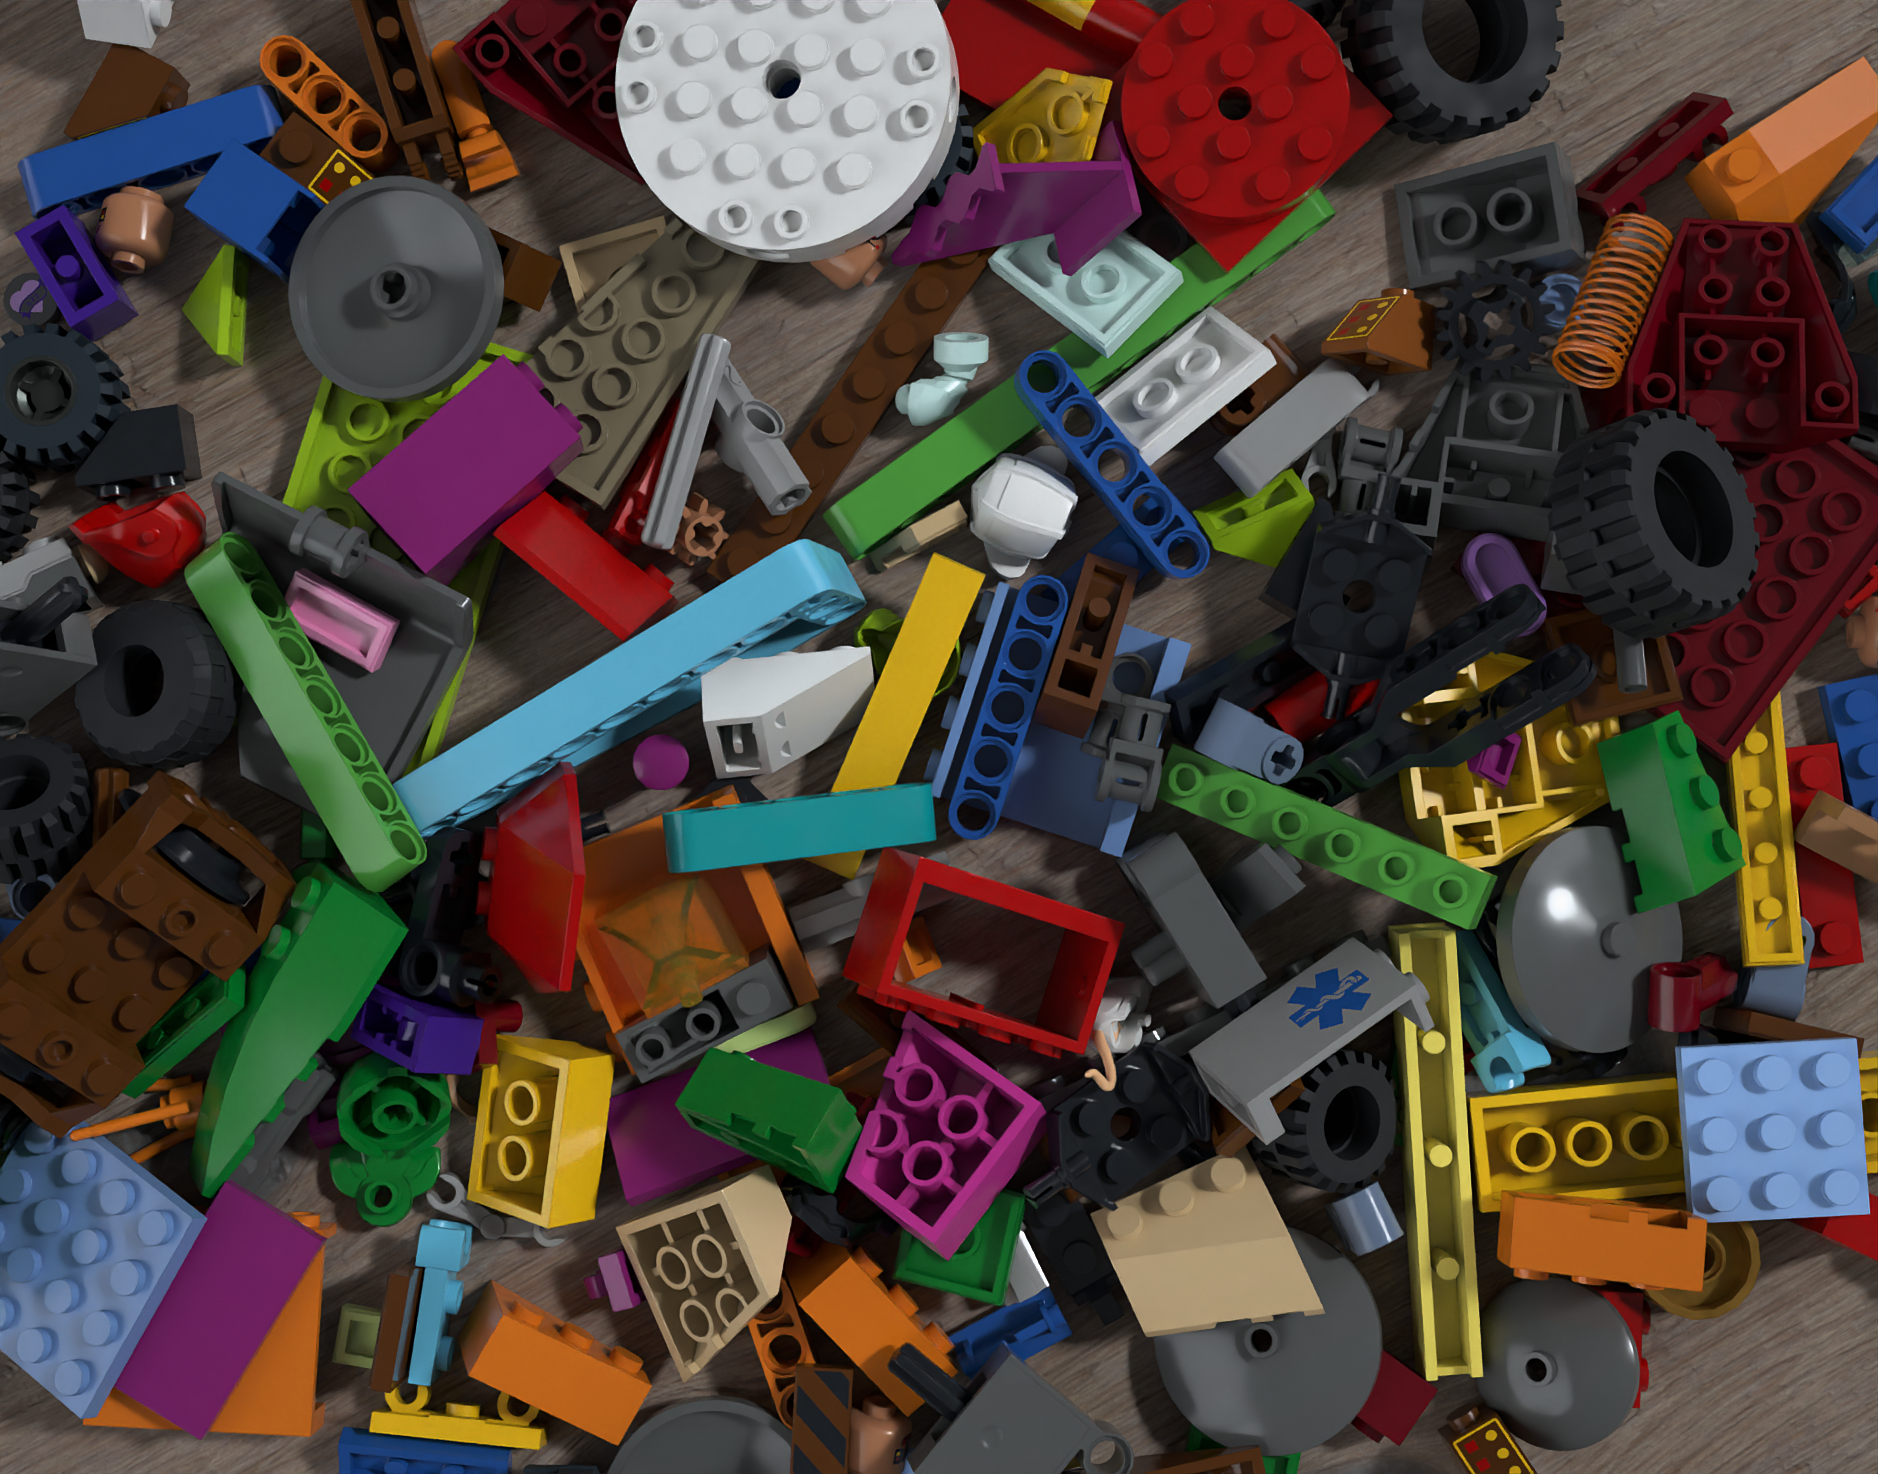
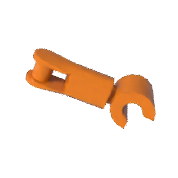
M444 40L433 48L432 62L441 86L444 89L443 93L458 136L461 139V142L458 143L472 194L520 176V172L503 138L493 128L474 74L452 50L457 42Z

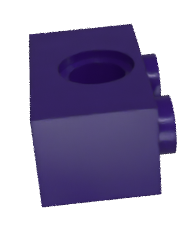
M64 205L15 232L25 252L73 330L94 342L139 316L103 253L97 248L95 240L85 223Z

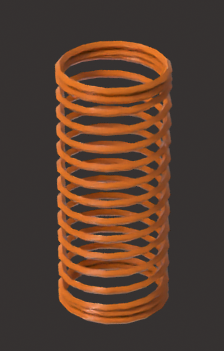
M1622 213L1611 217L1605 223L1603 234L1600 236L1599 244L1595 248V254L1591 257V264L1587 267V274L1583 277V284L1579 287L1578 295L1574 299V305L1570 309V315L1566 319V325L1562 329V336L1558 339L1557 347L1551 355V362L1557 372L1567 380L1581 386L1598 389L1615 386L1621 380L1623 371H1625V363L1629 360V353L1633 350V342L1637 340V332L1641 330V322L1645 319L1646 311L1650 307V301L1654 297V291L1658 287V280L1661 279L1662 270L1665 269L1666 260L1669 258L1674 245V238L1670 231L1659 221L1641 214ZM1619 222H1633L1645 225L1657 231L1664 237L1665 241L1655 233L1643 228L1619 226L1611 229V227ZM1616 231L1639 232L1654 238L1662 244L1665 250L1660 251L1652 244L1638 238L1628 236L1613 237L1611 233ZM1619 241L1638 243L1655 253L1641 252L1629 248ZM1614 251L1621 257H1611L1607 252ZM1610 261L1613 265L1617 266L1618 268L1607 267L1603 262ZM1619 262L1633 265V266L1638 267V268H1640V269H1642V270H1636V269L1627 267V266H1625V265H1623V264H1621V263H1619ZM1644 265H1654L1656 270L1651 271ZM1599 272H1607L1614 278L1603 277ZM1617 273L1626 274V275H1628V276H1630V277H1633V278H1635V279H1637V280H1632V279H1629V278H1626V277H1622V276H1620V275L1617 274ZM1640 275H1650L1652 280L1646 281ZM1595 282H1603L1612 289L1600 288ZM1613 283L1621 284V285H1623V286H1625V287H1628V288H1630V289H1632V290H1628V289H1625V288L1618 287V286L1614 285ZM1635 285H1645L1648 290L1642 291ZM1598 292L1608 299L1595 298L1591 293ZM1587 294V296H1588L1589 298H1588V299H1584V295ZM1610 294L1618 295V296L1623 297V298H1625V299H1627V300H1623V299L1614 297V296H1612V295H1610ZM1630 295L1642 296L1644 300L1637 301ZM1587 303H1595L1605 310L1591 308ZM1583 305L1586 309L1580 310L1579 306ZM1608 305H1613V306H1615V307H1617V308H1620V309H1622V310H1619V309L1610 307V306H1608ZM1625 305L1637 306L1639 310L1632 311ZM1583 313H1591L1601 320L1588 319ZM1579 315L1581 319L1576 320L1575 316ZM1603 315L1610 316V317L1615 318V319H1617V320H1614V319L1605 317V316H1603ZM1620 315L1633 316L1635 321L1629 322ZM1579 324H1588L1598 331L1584 329ZM1575 325L1577 329L1572 331L1571 327ZM1615 325L1628 326L1631 331L1624 332ZM1575 334H1583L1595 342L1580 340ZM1610 335L1623 336L1627 341L1619 342ZM1571 336L1573 340L1568 341L1567 337ZM1604 345L1617 346L1621 348L1622 352H1615ZM1564 351H1571L1577 357L1591 364L1613 367L1615 372H1596L1584 368L1572 361ZM1578 351L1592 354L1606 362L1589 358ZM1559 354H1561L1563 359L1566 360L1572 367L1580 370L1583 373L1593 375L1596 377L1613 378L1593 379L1582 376L1576 372L1571 371L1564 364H1562L1559 360Z

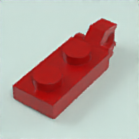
M681 398L675 399L634 463L619 493L622 499L606 529L630 545L637 546L644 543L641 540V534Z

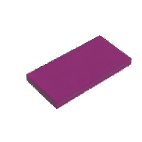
M811 1026L796 1034L744 1053L756 1062L831 1085L815 1032ZM699 1065L610 1098L607 1127L625 1199L631 1207L759 1160L691 1128L675 1106V1103Z
M232 1180L224 1183L205 1214V1217L208 1218L114 1385L118 1390L199 1440L208 1435L327 1240L324 1236Z

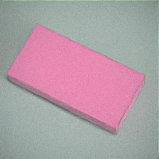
M305 568L295 571L284 599L306 637L372 673L380 669L400 624V620Z

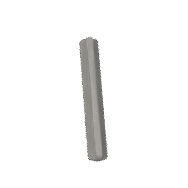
M704 333L699 337L641 534L642 542L657 549L670 550L673 547L730 353V342L715 334Z

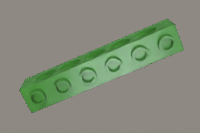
M1172 744L1161 771L1156 798L1262 843H1267L1269 846L1275 847L1280 844L1295 857L1467 930L1476 929L1498 876L1280 785L1266 781L1244 770L1239 769L1238 771L1185 746Z

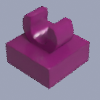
M623 1245L598 1257L600 1270L596 1271L597 1274L583 1278L589 1300L608 1295L614 1313L633 1308L647 1300Z

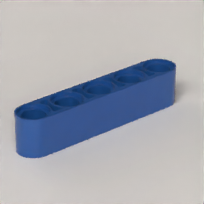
M264 84L253 85L32 154L19 161L17 166L34 220L40 219L62 205L77 216L102 208L103 201L107 196L120 193L121 188L126 186L156 191L206 175L232 138L260 156V153L285 123V118L275 87Z
M1040 350L1028 355L1016 370L1014 377V386L1019 398L1154 568L1166 578L1172 580L1186 579L1201 573L1207 566L1210 557L1209 544L1204 535L1067 362L1055 352ZM1041 364L1050 368L1055 375L1056 383L1054 389L1048 393L1035 391L1027 379L1029 367ZM1077 408L1087 414L1090 420V429L1086 436L1074 437L1066 432L1062 418L1067 409ZM1103 452H1113L1122 458L1125 471L1119 481L1112 482L1101 476L1098 470V460ZM1140 495L1151 497L1159 507L1158 519L1151 526L1141 524L1133 515L1134 501ZM1174 539L1185 540L1193 550L1192 563L1184 570L1174 567L1168 559V548Z
M1039 575L1030 578L1023 584L1015 601L949 806L948 818L950 825L959 836L965 839L978 840L989 835L997 825L1067 610L1068 595L1066 589L1059 580L1052 576ZM1039 585L1048 586L1056 593L1058 606L1052 615L1038 617L1030 612L1026 604V597L1033 587ZM1021 638L1035 641L1041 651L1038 665L1028 671L1017 669L1009 659V649L1012 643ZM1004 691L1017 693L1024 704L1021 717L1016 722L1009 724L998 721L993 716L991 710L995 696ZM989 744L1002 748L1007 757L1004 770L994 776H986L980 773L974 763L977 751ZM970 798H978L984 801L990 811L987 822L982 827L975 829L964 826L959 821L957 809L960 804Z

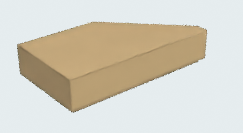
M958 500L910 525L871 552L869 556L877 571L882 573L966 529L968 516Z

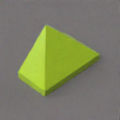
M223 245L181 310L218 356L232 366H243L250 259L235 245Z
M1291 468L1282 472L1251 499H1248L1240 490L1192 511L1193 517L1200 524V529L1215 550L1276 568L1314 508L1315 502L1311 493Z

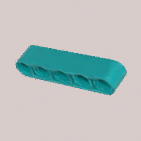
M932 783L890 785L679 810L662 814L667 870L670 873L703 871L916 844L937 839Z

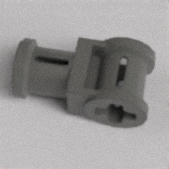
M1347 417L1337 451L1336 464L1338 467L1336 477L1337 482L1342 483L1337 510L1333 512L1334 519L1364 511L1366 505L1371 506L1378 473L1390 476L1396 468L1402 446L1403 428L1393 427L1390 431L1359 425L1357 418Z
M1122 693L1120 702L1125 705L1118 738L1110 737L1107 751L1103 755L1098 772L1094 800L1104 802L1106 798L1138 804L1141 811L1150 813L1159 788L1162 770L1161 759L1164 751L1156 747L1163 716L1170 713L1172 705ZM1144 714V718H1143V722H1142V726H1141L1140 735H1139V738L1137 739L1138 732H1139V728H1140V723H1141V719H1142V715ZM1123 778L1139 782V786L1116 782V779Z

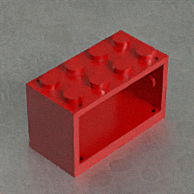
M884 847L842 976L859 983L857 994L874 999V1002L899 1011L907 1012L909 1009L926 1015V1018L956 1028H959L961 1025L978 1031L980 1035L1008 1044L1013 1041L1028 1046L1030 1050L1061 1059L1064 1049L1084 1055L1126 923L918 855ZM923 883L1065 928L1035 1023L984 1008V1005L956 993L950 992L949 996H945L893 979Z

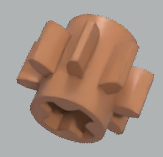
M693 492L689 502L685 503L673 547L666 551L672 555L678 553V558L693 566L697 556H708L711 559H715V551L720 547L722 540L729 538V534L723 531L719 523L725 516V511L715 504L708 505L706 498Z

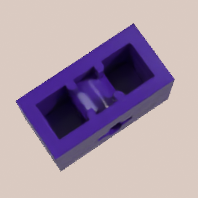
M375 984L355 1017L350 1038L414 1073L471 1075L475 1055L480 1046L484 1019L450 1003L432 998L412 996L403 989L402 985Z

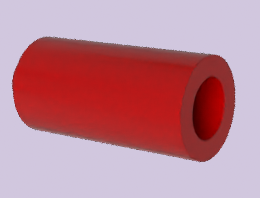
M1317 670L1263 705L1262 710L1270 726L1296 738L1303 746L1338 721L1334 717L1331 720L1320 715L1329 685L1324 680L1325 675ZM1380 679L1355 685L1354 689L1350 690L1344 717L1372 701Z

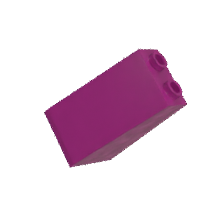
M502 354L347 489L363 513L419 573L445 586H448L496 538L492 534L502 523L535 499L584 450L581 436L578 434L583 429L582 424L561 402L553 408L539 393L545 387L544 384L523 361L515 367Z

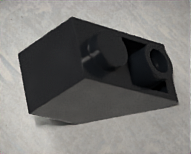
M178 404L121 413L75 474L76 487L94 496L96 495L98 501L127 499L131 497L130 490L151 487V491L156 493L185 489V481L202 478L193 414Z

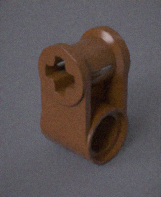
M1275 333L1262 344L1271 350L1277 364L1230 401V403H1234L1238 399L1243 401L1245 404L1243 411L1239 410L1232 414L1226 408L1228 405L1226 404L1209 418L1212 427L1220 434L1230 437L1237 436L1311 373Z

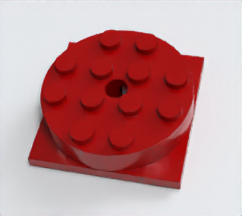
M1188 0L1158 20L1139 43L1132 58L1109 79L1113 83L1099 132L1112 120L1121 123L1133 176L1228 275L1392 120L1393 115L1343 63L1337 47L1324 28L1309 13L1288 0ZM1221 98L1223 101L1229 98H1238L1245 101L1248 98L1247 105L1250 112L1240 120L1227 119L1219 110Z

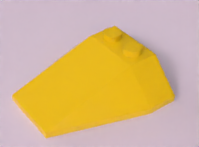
M1492 651L1457 672V679L1397 715L1410 723L1428 725L1534 661L1502 652L1496 655ZM1564 704L1514 732L1522 737L1505 789L1497 788L1468 770L1467 760L1456 767L1404 768L1398 773L1405 821L1426 847L1477 868L1499 865L1531 847L1545 836L1561 830L1610 802L1596 744L1620 733L1618 717L1570 729Z

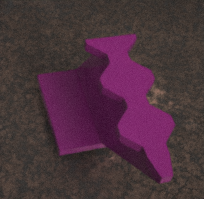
M1112 120L1098 133L1091 161L999 163L995 145L986 142L982 146L976 169L970 175L955 172L948 180L942 202L939 205L933 207L922 204L916 210L910 232L902 239L891 255L893 265L904 267L1054 233L1062 273L1068 276L1074 275L1142 215L1121 123Z

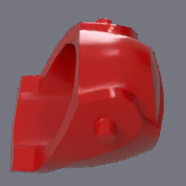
M184 491L125 510L115 501H110L68 525L84 544L91 545L101 556L127 577H131L154 589L165 587L178 579L184 573L187 564L205 549L204 543L207 538L206 516L199 505Z

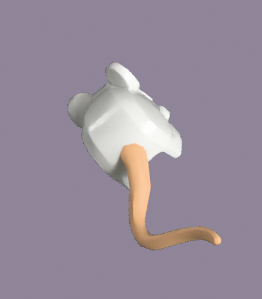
M1141 975L1108 978L1087 1045L1093 1051L1100 1054L1106 1070V1078L1096 1069H1089L1084 1075L1086 1078L1092 1077L1105 1092L1112 1091L1116 1083V1067L1112 1054L1129 1053L1135 1049L1142 1039V1027H1148L1151 1023V1014L1144 1011L1148 1006L1153 985L1150 981H1145Z

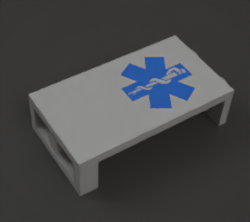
M1352 937L1188 1052L1209 1093L1262 1142L1268 1145L1285 1133L1282 1123L1270 1101L1272 1096L1394 1010L1400 1012L1424 1032H1427L1435 1025L1425 1004L1430 1000L1429 994L1418 977L1412 972L1403 974L1395 968L1392 961L1382 950L1377 948L1372 951Z

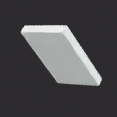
M1210 306L1096 396L1095 399L1147 465L1150 466L1274 367L1277 362L1270 349Z

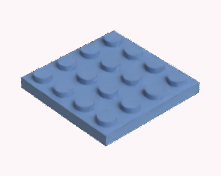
M32 1121L20 1133L0 1169V1350L80 1419L97 1417L208 1218L103 1135L72 1141L69 1136L71 1131L90 1126L85 1121L73 1126L62 1139H59Z

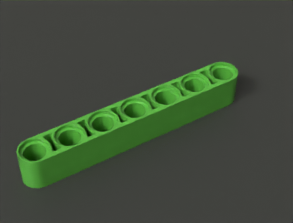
M226 532L187 564L184 569L186 582L353 875L366 889L373 892H383L425 861L427 857L425 842L257 550L245 537L234 532Z

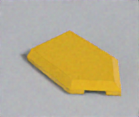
M1046 68L973 127V147L978 159L982 146L988 142L995 145L999 163L1091 161L1113 81Z

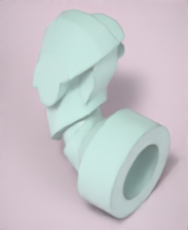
M949 332L935 335L934 360L944 368V373L942 376H936L933 379H920L912 382L911 385L906 384L900 387L895 398L898 411L908 415L913 426H927L953 414V410L960 403V399L969 392L965 386L968 382L973 381L977 367L988 361L989 337L970 332Z

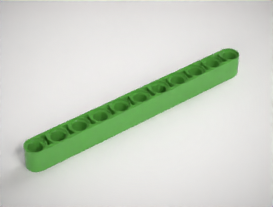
M1318 189L1228 275L1196 243L1170 262V264L1182 272L1184 282L1108 359L1073 332L1050 348L1049 351L1060 355L1092 394L1173 336L1207 307H1213L1312 236L1325 226L1337 212L1320 189ZM1041 364L1029 367L1027 379L1035 391L1048 393L1054 389L1056 383L1055 375L1050 368ZM1015 374L844 496L823 514L822 518L854 561L869 555L986 471L996 462V458L1000 454L1011 453L1044 429L1019 398L1014 386Z

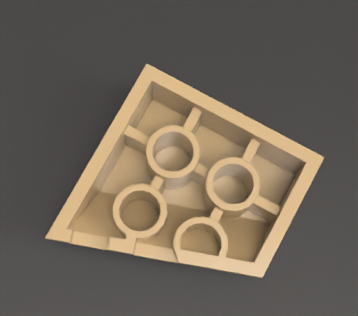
M1246 1145L1232 1158L1219 1154L1115 1202L1118 1207L1115 1211L1104 1207L1090 1214L1146 1337L1213 1329L1217 1323L1251 1319L1252 1323L1273 1321V1315L1302 1311L1305 1316L1326 1314L1293 1240Z
M769 1164L663 1201L615 1227L684 1384L690 1381L778 1294L792 1216Z

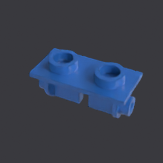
M1046 1287L1033 1297L1008 1307L1005 1305L948 1337L955 1346L956 1357L963 1372L971 1380L1002 1342L1021 1359L1026 1360L1072 1335L1073 1332L1049 1287Z

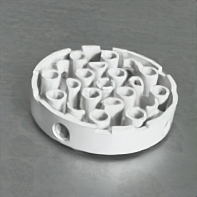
M637 0L628 18L620 42L615 80L616 105L621 131L629 154L650 189L671 211L711 242L734 253L771 262L799 263L839 256L846 253L847 249L855 247L874 236L876 238L880 237L895 226L914 208V202L924 192L931 179L935 180L953 139L959 111L960 86L955 50L945 21L934 0ZM793 78H798L801 81L798 90L792 96L778 99L777 92L780 91V88L786 82L793 80Z

